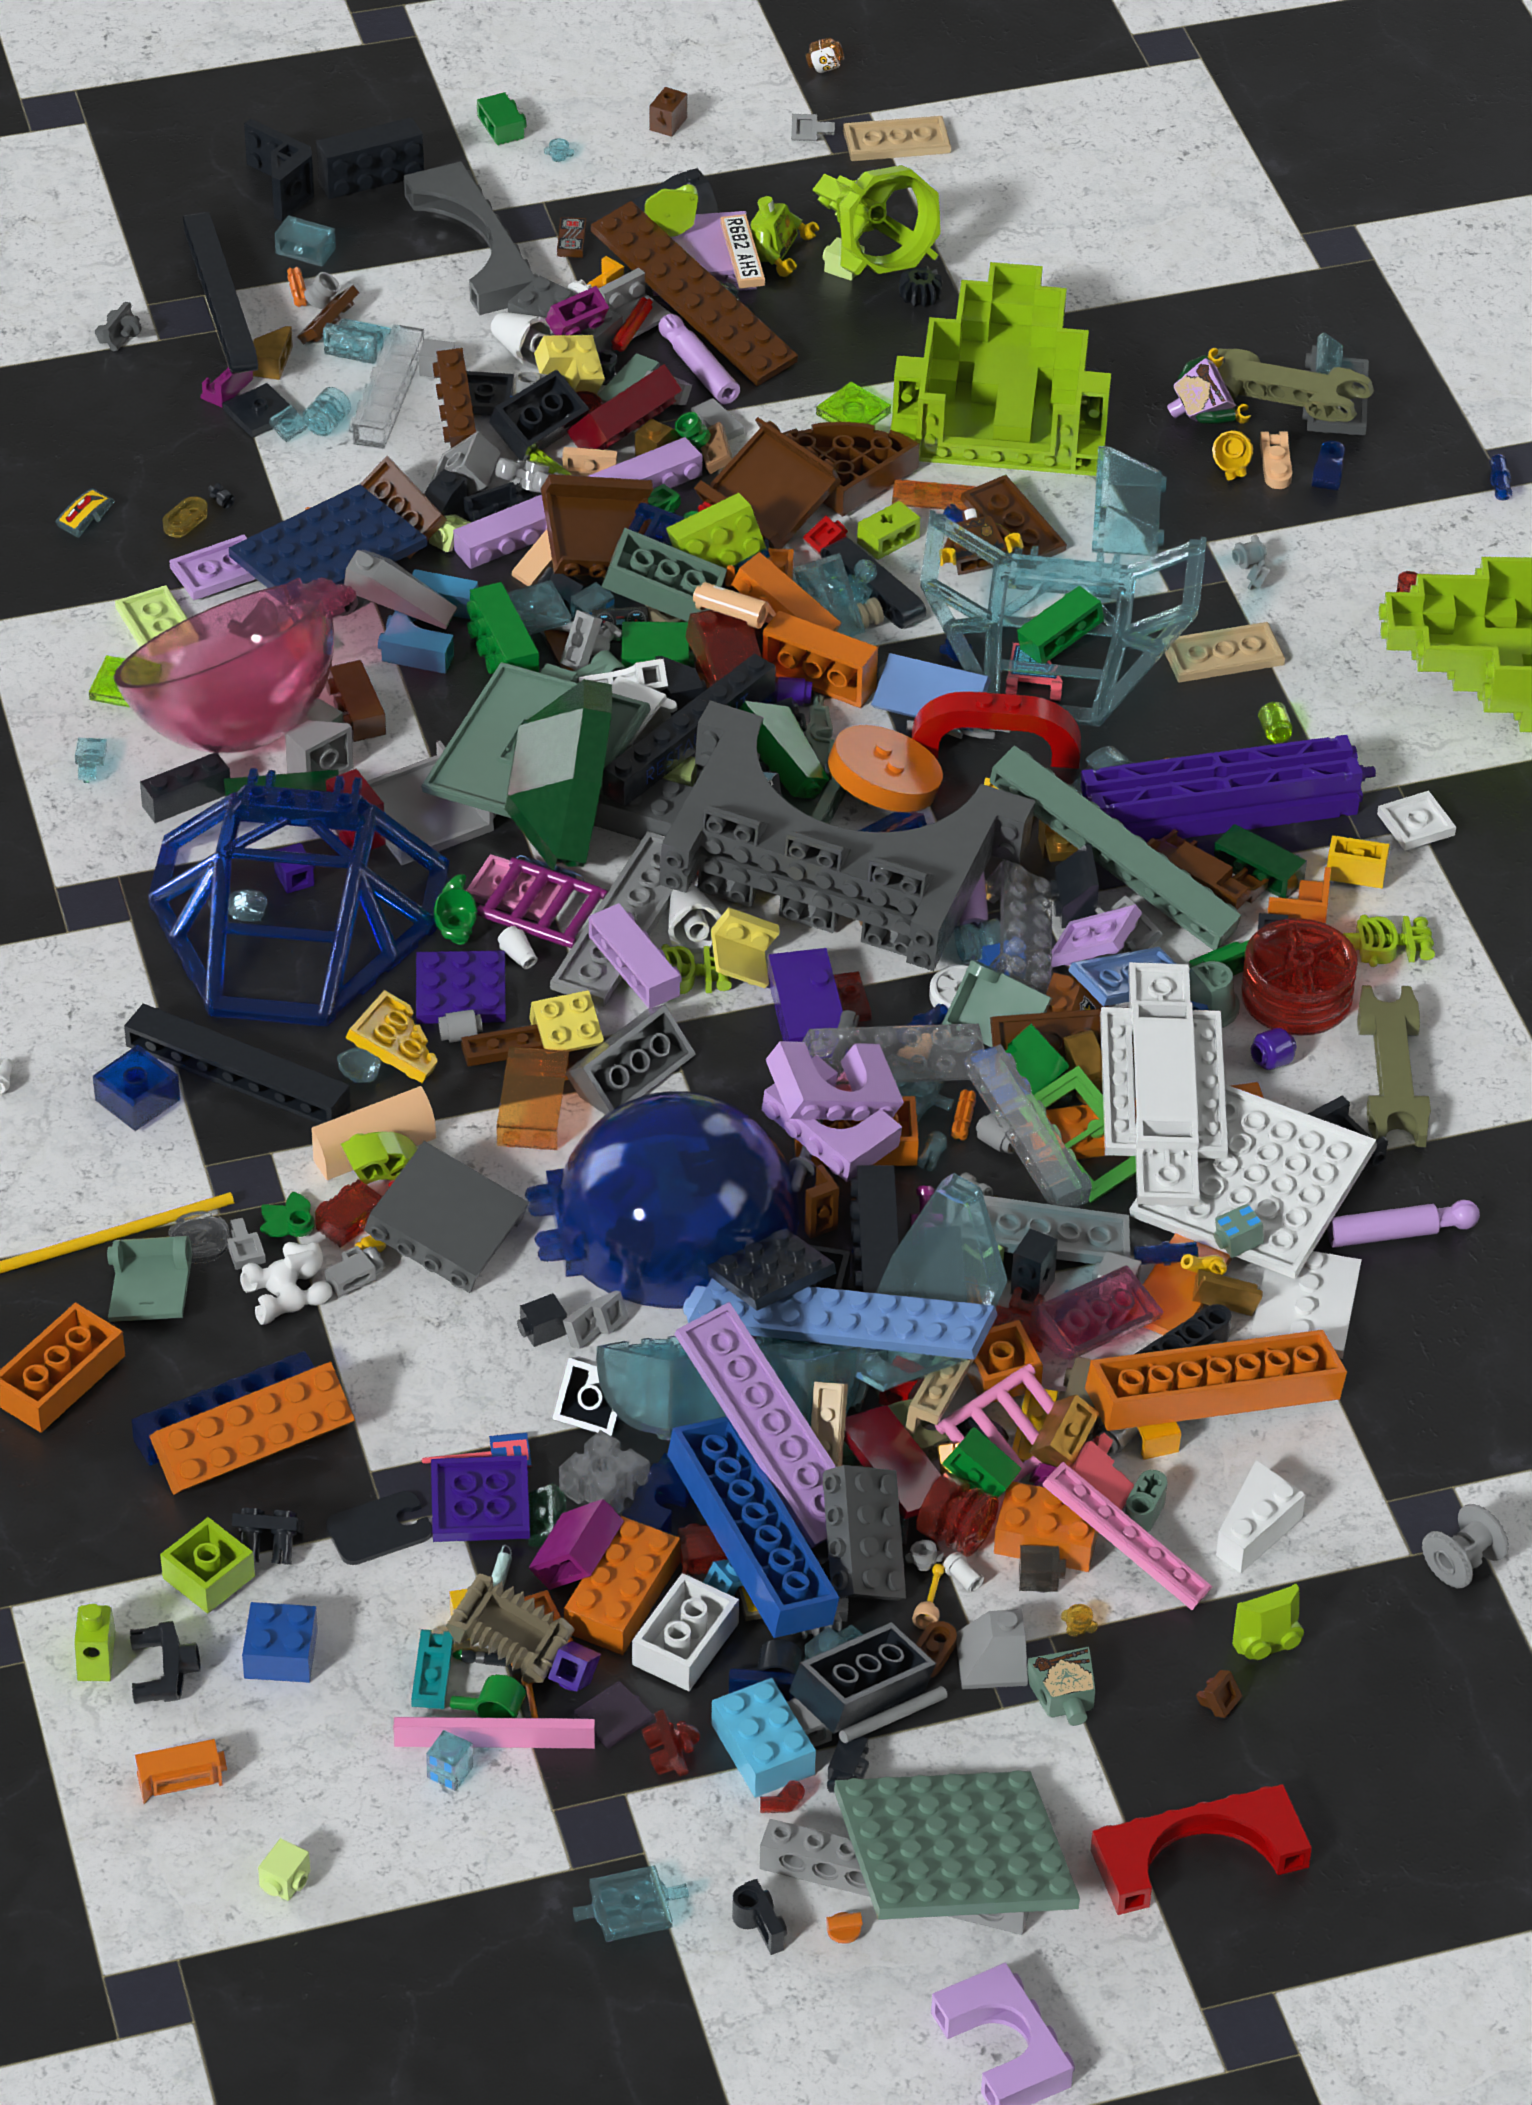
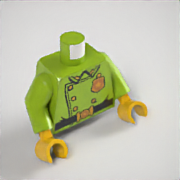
M765 196L757 202L759 211L751 221L752 237L760 262H769L772 265H777V273L785 277L797 268L795 261L791 258L782 261L798 235L797 229L800 230L802 239L810 240L816 237L814 233L820 228L815 222L803 224L802 219L791 213L786 204L773 203L772 197Z

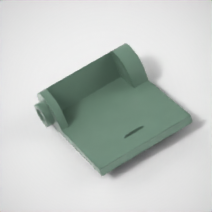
M971 960L942 1025L946 1027L945 1033L957 1039H961L963 1035L972 1037L992 1048L990 1017L1046 1013L1053 998L986 964Z
M189 1236L114 1240L112 1246L108 1247L107 1250L108 1263L113 1265L115 1270L108 1314L109 1322L183 1318L192 1262V1247Z

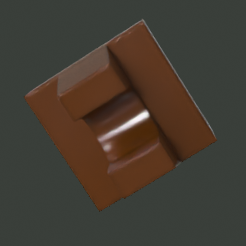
M1220 1670L1214 1678L1208 1679L1206 1682L1207 1687L1203 1691H1199L1196 1697L1201 1706L1212 1709L1215 1717L1225 1718L1242 1698V1694L1231 1671Z

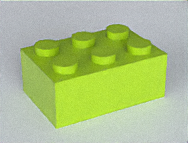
M740 493L666 528L674 548L725 569L729 565L736 566L754 557L759 552L767 551L752 507Z

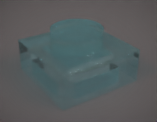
M291 405L269 420L270 426L285 442L307 429V422Z

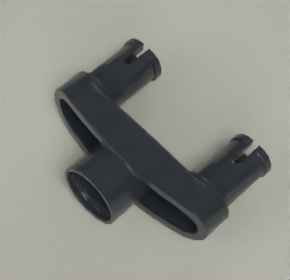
M173 1621L160 1622L158 1626L130 1629L132 1650L161 1646L163 1652L164 1676H161V1679L149 1682L132 1683L134 1703L180 1700L184 1685V1675L200 1672L201 1670L197 1643L180 1645Z

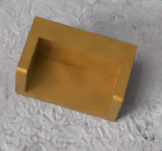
M1077 1394L1055 1401L1029 1453L1043 1464L1058 1467L1062 1462L1068 1466L1074 1464L1099 1412Z

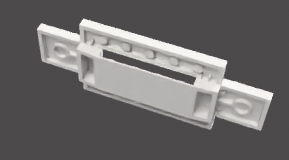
M1129 962L1130 1008L1101 1007L1100 1012L1105 1155L1135 1156L1137 1204L1199 1206L1198 1158L1227 1159L1228 1155L1221 1011L1192 1009L1189 964ZM1132 1034H1133V1036H1134L1135 1089H1136V1115H1137L1136 1124H1135V1097H1134V1071H1133V1045H1132Z

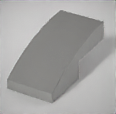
M613 1291L579 1308L565 1318L563 1323L571 1347L580 1349L598 1333L610 1334L629 1316L621 1291Z

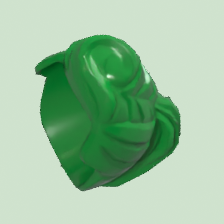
M465 874L454 876L445 885L442 893L437 897L434 907L435 923L443 937L450 939L458 945L467 943L472 935V927L477 919L475 900L469 892L464 890Z

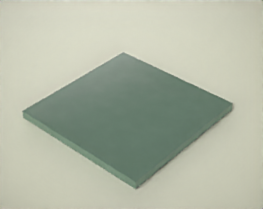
M501 662L421 785L423 793L511 818L505 810V803L518 727L578 683ZM612 693V715L604 767L625 752L651 710L649 703Z

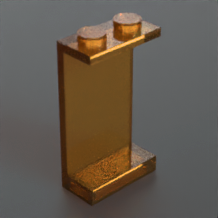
M509 1047L496 1125L497 1146L540 1150L558 1149V1124L565 1080H568L566 1071L569 1069V1051Z

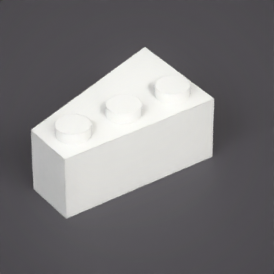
M1256 1460L1219 1530L1216 1556L1242 1573L1302 1519L1306 1494Z

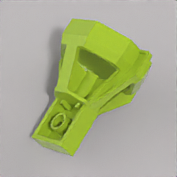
M899 165L866 171L854 181L841 175L835 179L824 174L812 189L819 196L817 200L822 205L836 211L834 215L837 217L841 228L840 266L845 270L858 276L867 267L878 274L914 268L924 256L932 260H936L939 256L930 248L941 234L939 193L912 169ZM912 188L916 196L918 216L913 231L887 215L886 201L895 190ZM876 229L902 246L887 255L871 256L862 252L858 239L864 232Z

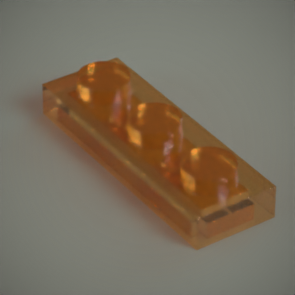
M895 480L892 504L901 501L907 507L965 511L968 508L960 500L961 493L975 488V486Z

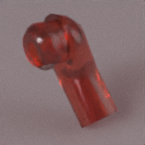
M791 1780L787 1782L777 1796H760V1813L792 1812L804 1797V1786L797 1780Z

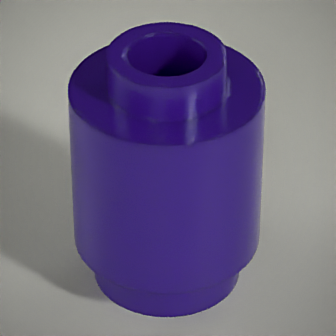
M779 677L778 682H775V692L772 693L771 699H777V702L792 697L798 706L810 704L812 682L805 681V678Z

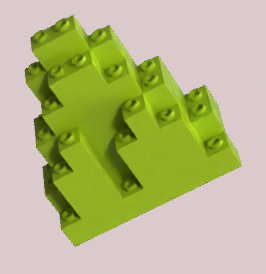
M990 262L988 282L961 280L956 319L929 317L924 358L897 356L894 374L891 430L920 443L919 461L1102 477L1111 373L1086 371L1089 330L1063 328L1067 288L1042 286L1043 266Z
M1481 557L1480 568H1475V575L1417 574L1416 585H1411L1410 592H1385L1384 603H1379L1378 616L1379 620H1384V622H1381L1380 636L1381 639L1386 640V650L1411 651V659L1416 660L1417 672H1447V680H1452L1453 691L1477 692L1478 701L1483 703L1484 713H1513L1514 721H1518L1519 732H1532V557Z

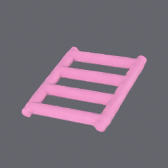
M1029 1363L944 1418L935 1427L940 1434L946 1433L953 1444L960 1443L964 1436L956 1426L972 1416L988 1439L1021 1467V1471L1013 1480L1018 1482L1033 1472L1039 1463L1042 1462L1034 1456L1022 1462L982 1409L997 1399L1033 1445L1039 1432L1008 1391L1023 1382L1047 1414L1050 1413L1055 1402L1033 1375L1035 1370Z

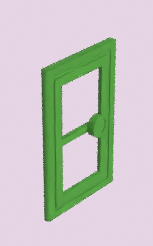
M1079 1065L1015 1107L1017 1112L1090 1203H1093L1136 1174L1135 1156H1129V1159L1096 1181H1093L1069 1151L1070 1148L1088 1136L1100 1138L1104 1135L1103 1095ZM1075 1089L1099 1119L1090 1121L1087 1130L1064 1144L1039 1112Z

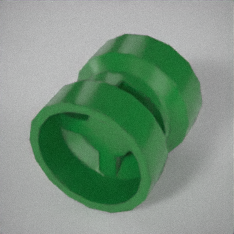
M695 412L683 414L675 423L677 433L683 438L686 437L696 449L703 447L710 440L711 433L709 429L702 424V420Z

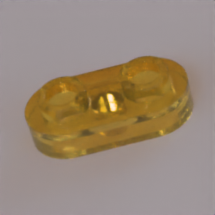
M188 497L182 500L163 517V530L165 534L175 538L188 534L207 517L206 501L200 497Z

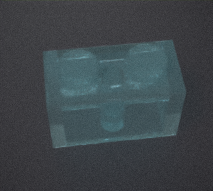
M288 215L275 232L276 254L323 266L336 249L335 228Z

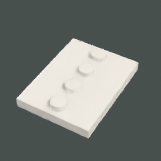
M1313 1251L1296 1279L1265 1268L1260 1289L1263 1291V1296L1256 1308L1250 1339L1323 1330L1338 1357L1343 1359L1362 1259Z

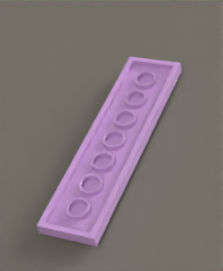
M728 1302L677 1329L674 1335L751 1455L769 1478L810 1547L814 1548L827 1541L823 1473L825 1470L835 1468L836 1466L731 1303Z

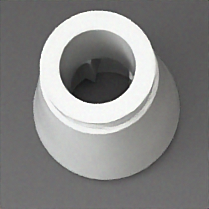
M511 926L499 935V948L502 951H505L508 956L524 969H529L535 965L538 958L522 929Z

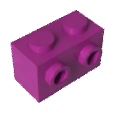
M594 286L552 305L545 320L554 335H579L587 328L593 330L604 323L609 306L597 286Z

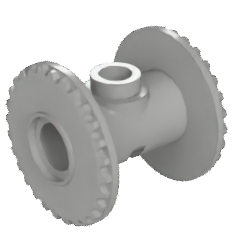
M1467 1504L1460 1509L1458 1523L1461 1531L1457 1533V1536L1449 1537L1442 1532L1432 1531L1424 1537L1422 1542L1423 1555L1427 1565L1441 1581H1444L1446 1585L1449 1584L1451 1587L1464 1588L1469 1585L1473 1578L1472 1569L1482 1564V1557L1493 1561L1501 1560L1509 1550L1508 1537L1499 1520L1489 1510L1487 1511L1484 1507L1476 1504Z

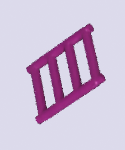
M512 857L509 863L510 869L486 904L478 906L477 915L508 927L516 926L525 933L572 948L576 942V935L600 899H604L608 894V890ZM521 872L536 877L511 915L496 910ZM547 881L562 886L538 924L522 919ZM574 890L589 895L564 934L549 929Z

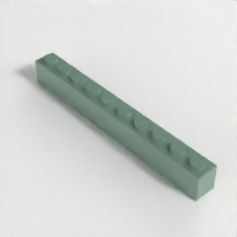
M1014 745L993 766L989 781L999 790L1035 800V817L1078 849L1085 844H1091L1095 862L1212 950L1220 948L1237 930L1241 914L1238 913L1234 906L1223 902L1215 896L1210 888L1202 886L1187 871L1179 869L1171 863L1163 853L1156 852L1146 844L1143 838L1132 834L1124 828L1119 820L1108 816L1096 803L1088 801L1080 795L1075 787L1064 783L1056 777L1051 769L1044 768L1036 762L1028 752L1022 751Z

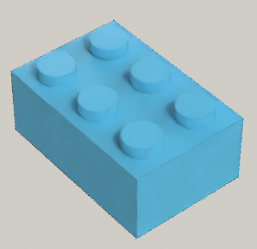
M772 1678L712 1700V1726L755 1798L815 1775L816 1750Z

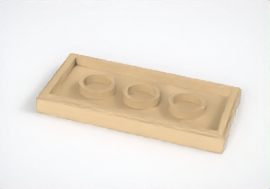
M943 116L843 124V132L851 161L951 153V144Z
M1268 622L1162 639V648L1178 683L1283 666L1285 663V657Z

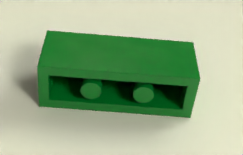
M1080 585L1017 630L1020 650L1040 665H1044L1104 621L1101 601Z

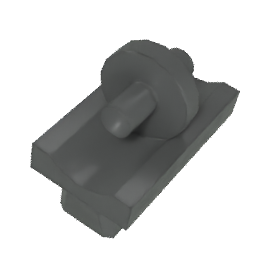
M123 302L118 310H111L107 315L106 325H99L95 329V335L99 343H108L111 351H118L129 337H136L142 330L139 322L140 318L133 315L130 302Z

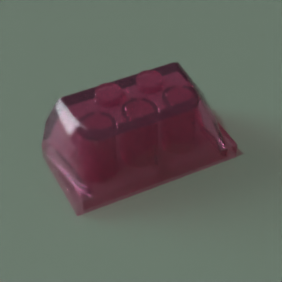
M1125 1265L1037 1305L1030 1317L1029 1327L1039 1340L1056 1356L1070 1361L1098 1350L1159 1320L1164 1311L1131 1269Z

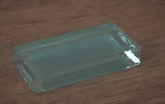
M1323 332L1317 337L1316 371L1328 375L1332 368H1342L1343 345Z

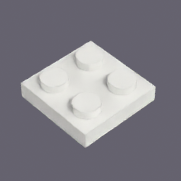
M1429 791L1378 806V816L1404 851L1455 835L1456 826Z

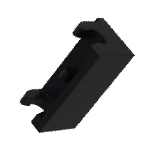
M514 482L465 497V520L472 523L524 502L522 495L517 496Z

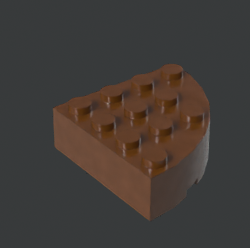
M823 422L811 424V429L798 431L795 428L783 432L784 435L789 433L794 436L802 447H811L823 461L828 459L838 468L836 472L842 482L823 504L842 517L912 473L919 466L920 443L893 430H890L889 433L875 430V425L855 422Z

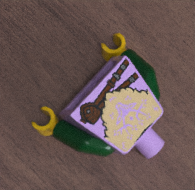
M1212 348L1208 356H1200L1185 364L1178 377V381L1174 384V389L1179 398L1167 405L1169 412L1174 418L1187 413L1189 418L1200 423L1209 424L1233 422L1235 419L1239 423H1247L1251 418V415L1243 416L1240 411H1246L1249 408L1247 404H1241L1237 410L1233 409L1236 405L1217 369L1222 366L1224 357L1213 358L1218 354L1217 348Z

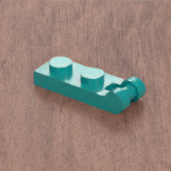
M421 1629L411 1697L412 1707L445 1709L452 1651L454 1649V1640L449 1631H444V1634L432 1633V1630Z

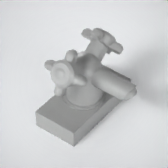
M577 610L560 663L574 670L588 665L591 655H596L603 650L609 651L610 641L613 638L619 641L622 632L614 624L605 621L602 626L604 632L600 635L598 632L602 619L587 612Z

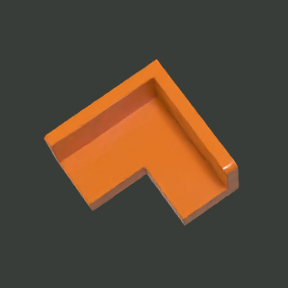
M1325 867L1323 882L1300 880L1298 900L1269 897L1268 914L1288 915V928L1325 931L1331 867Z

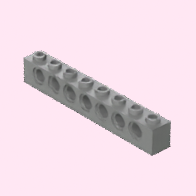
M769 1819L760 1844L761 1870L870 1897L850 1838ZM1029 1912L948 1917L1022 1935Z

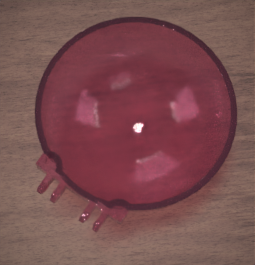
M296 578L284 585L266 588L226 601L174 625L139 647L118 667L114 674V682L127 704L145 724L163 737L183 747L201 752L226 754L240 753L266 746L283 737L285 732L296 727L309 714L318 701L332 666L334 654L333 617L345 612L344 607L349 605L350 602L355 601L356 591L344 584L336 586L332 580H326V578H318V580H313L308 584H303L300 578Z

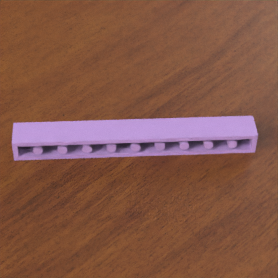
M684 437L591 474L589 477L652 480L653 489L662 484L672 488L702 476V454ZM542 495L454 529V551L472 569L536 543L547 529Z

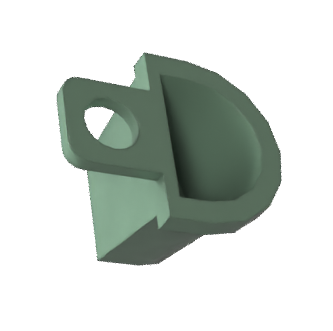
M1208 961L1192 967L1189 973L1190 1001L1205 1004L1210 1011H1221L1222 1028L1234 1022L1239 1014L1240 1000L1234 992L1231 969L1217 961Z

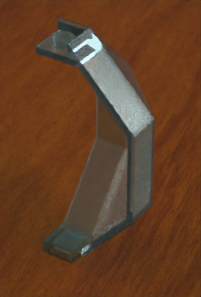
M955 1173L941 1181L892 1255L876 1293L994 1305L996 1308L1008 1280L980 1187ZM857 1347L855 1377L884 1392L958 1366L971 1359Z

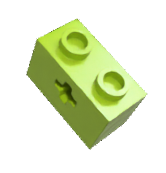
M898 501L858 522L857 544L879 560L920 538L921 517L901 501Z

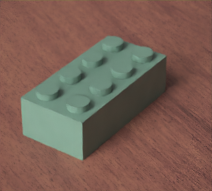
M624 528L612 556L602 588L705 628L713 610L707 608L703 611L696 609L695 602H693L694 591L697 586H701L704 582L721 587L727 569Z

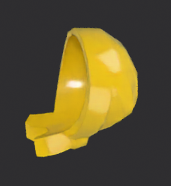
M1235 430L1221 433L1214 441L1212 448L1213 458L1216 464L1226 471L1225 476L1228 481L1236 477H1244L1247 474L1246 467L1253 455V445L1250 439L1244 433Z

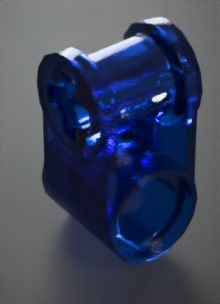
M1327 441L1322 444L1318 461L1315 463L1312 487L1339 491L1343 471L1342 461L1345 454L1343 444L1337 441Z

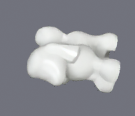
M288 1242L283 1247L285 1258L273 1262L268 1268L262 1269L256 1263H248L243 1266L240 1282L246 1293L267 1288L268 1291L277 1296L275 1298L272 1295L265 1294L258 1298L261 1305L255 1307V1314L261 1325L271 1323L281 1314L299 1311L304 1305H321L331 1297L332 1287L328 1282H317L307 1290H301L296 1285L298 1279H309L320 1271L323 1265V1253L317 1243L297 1244Z

